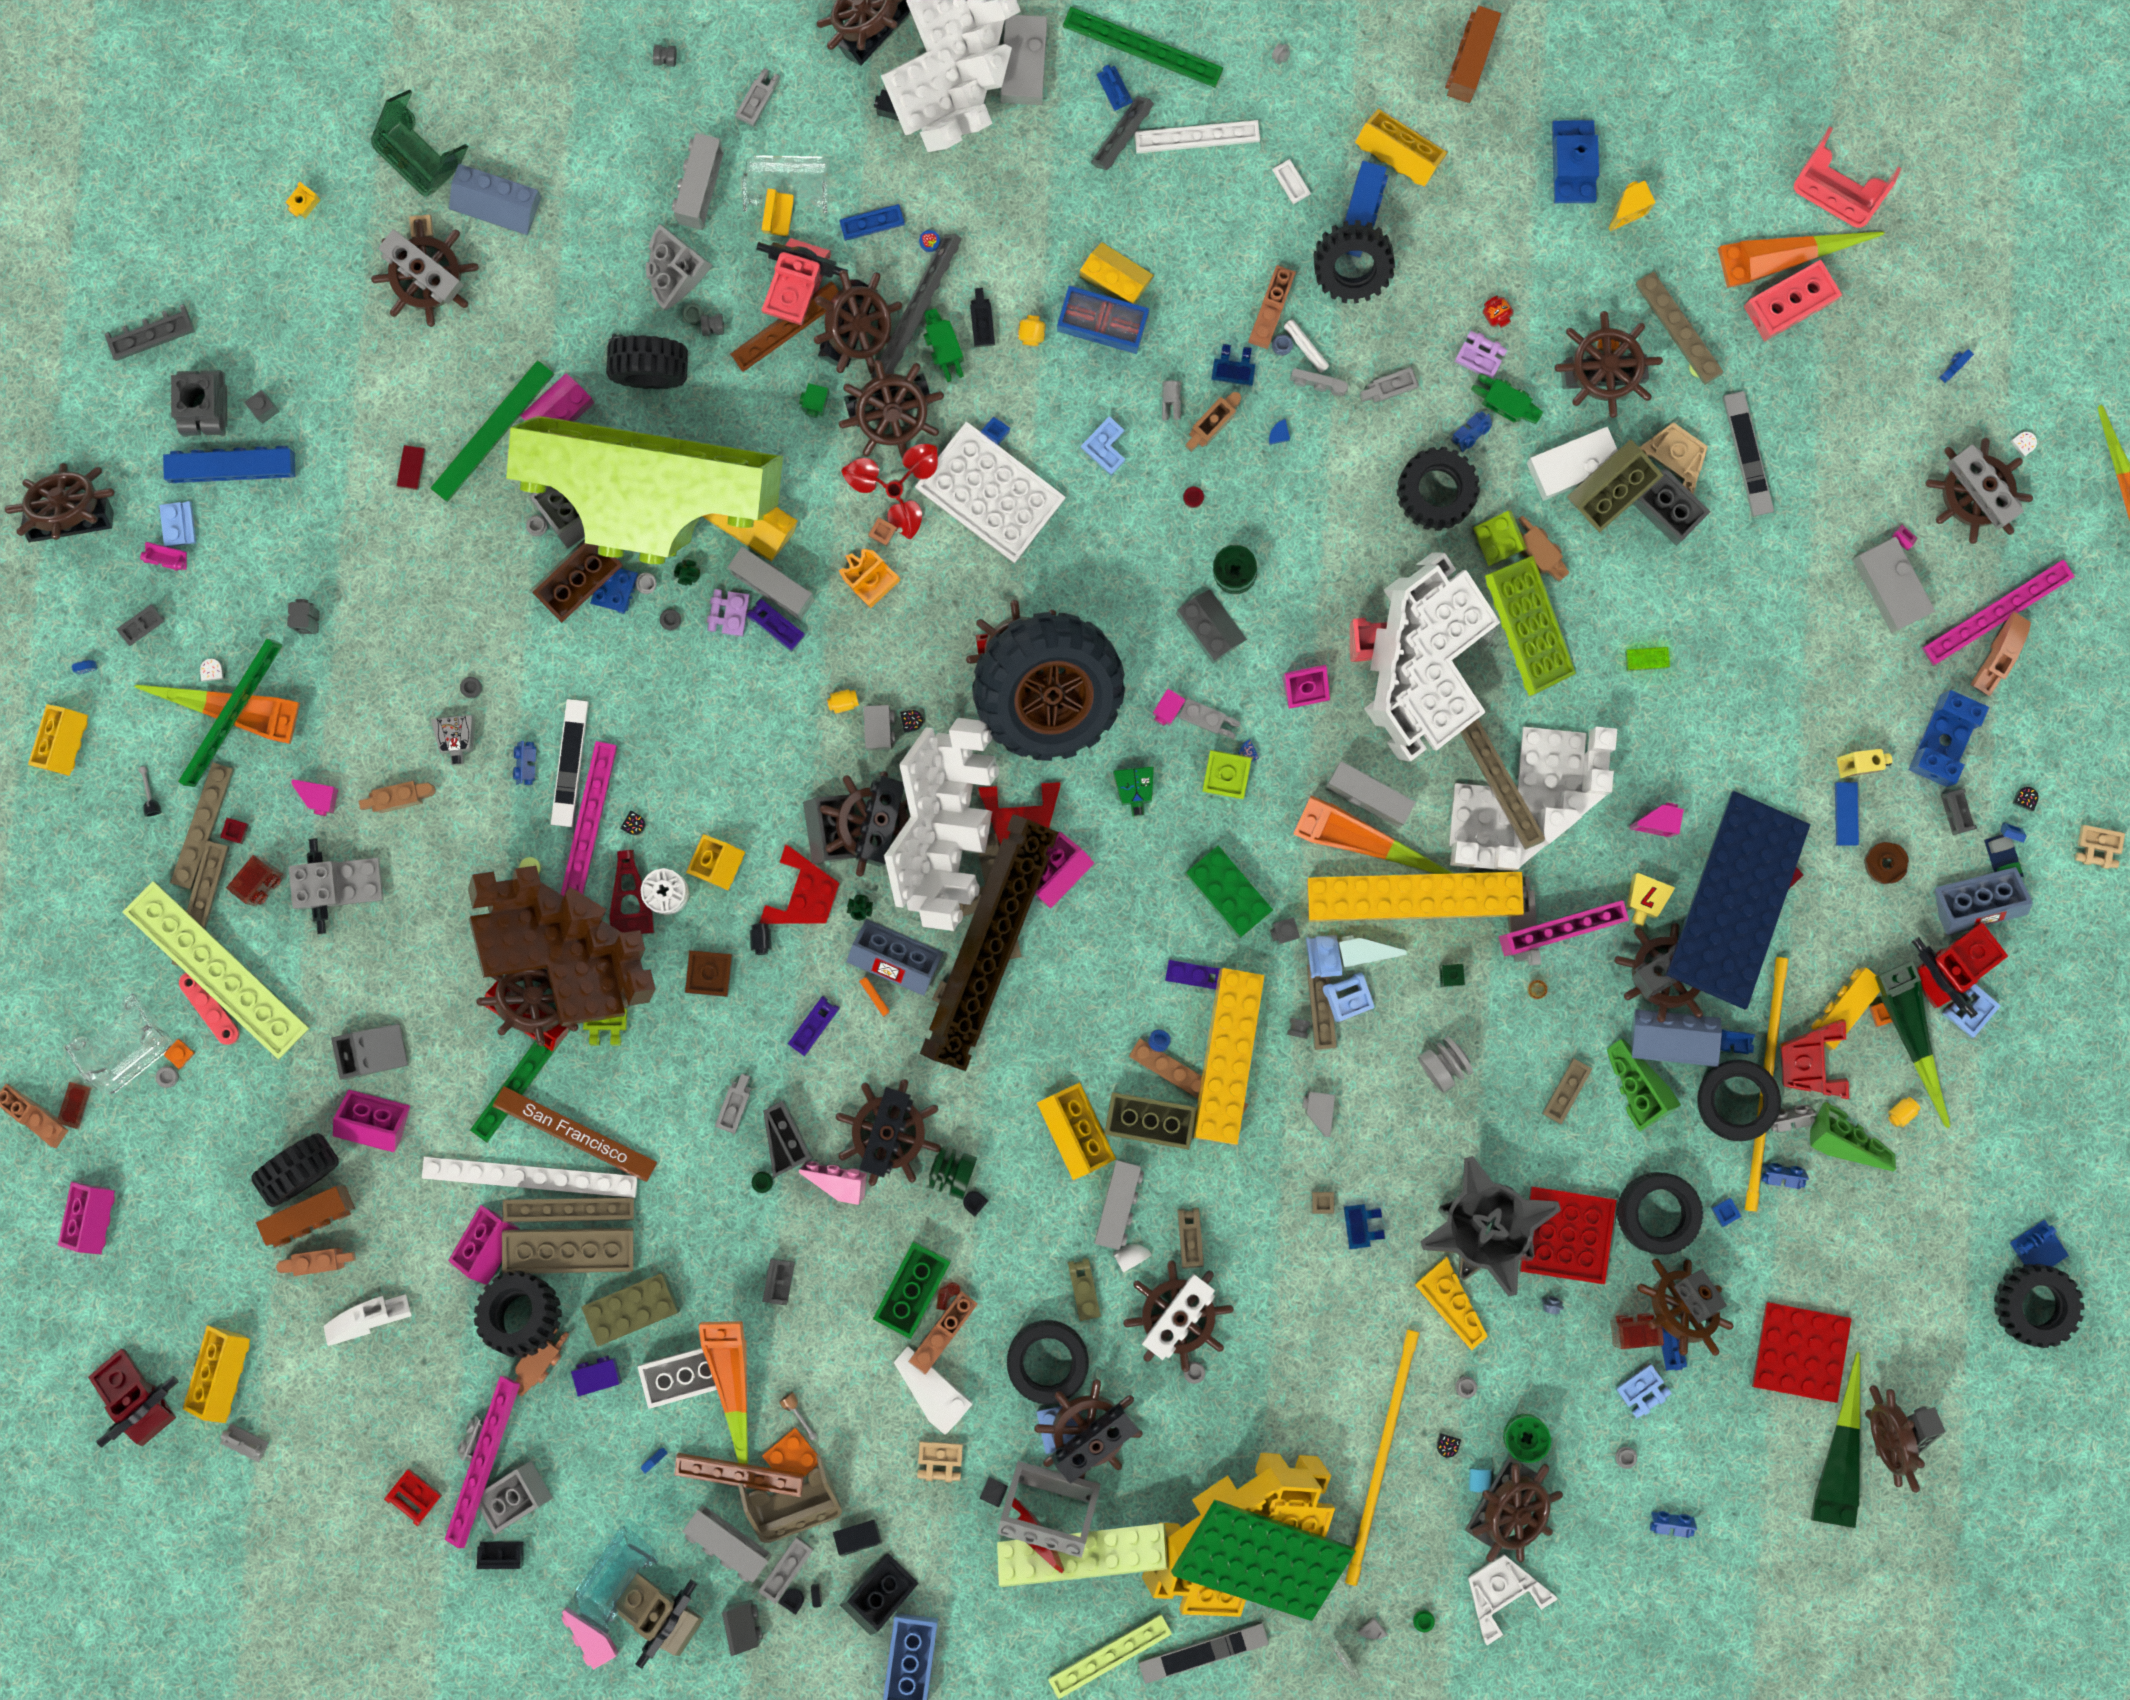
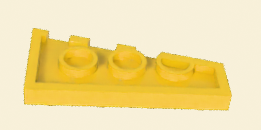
M1447 1257L1443 1258L1414 1284L1470 1350H1473L1488 1337Z

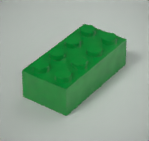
M1219 845L1185 873L1186 877L1239 939L1273 911Z
M913 1241L873 1320L911 1339L951 1260Z

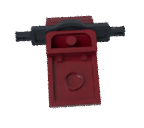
M122 1348L88 1377L106 1405L104 1407L115 1422L96 1441L101 1448L110 1440H115L123 1432L135 1444L144 1446L176 1419L164 1397L172 1387L179 1383L178 1379L172 1376L164 1384L161 1383L157 1387L146 1382L127 1351Z

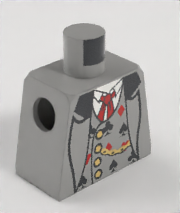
M467 715L431 719L440 753L450 754L451 765H463V752H473L475 717Z

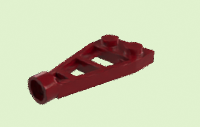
M634 850L617 851L618 863L609 915L610 925L622 933L639 930L641 934L655 933L653 911L642 900V880L634 860ZM630 859L628 863H623V860ZM623 875H633L636 886L634 890H622ZM634 895L638 899L640 905L638 913L623 914L621 912L622 899L625 896Z

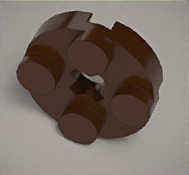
M1882 842L1874 845L1868 851L1864 859L1865 869L1874 881L1880 884H1892L1900 881L1906 875L1909 858L1906 851L1900 845ZM1883 858L1892 861L1890 869L1883 867Z

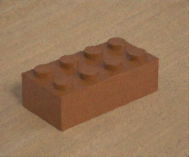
M1479 5L1476 12L1471 11L1445 86L1446 89H1449L1447 96L1470 104L1502 13Z
M340 1185L255 1223L265 1246L273 1245L276 1248L292 1242L291 1237L296 1239L312 1233L311 1228L315 1230L330 1225L331 1219L335 1221L350 1216V1211L355 1209V1206L346 1186Z

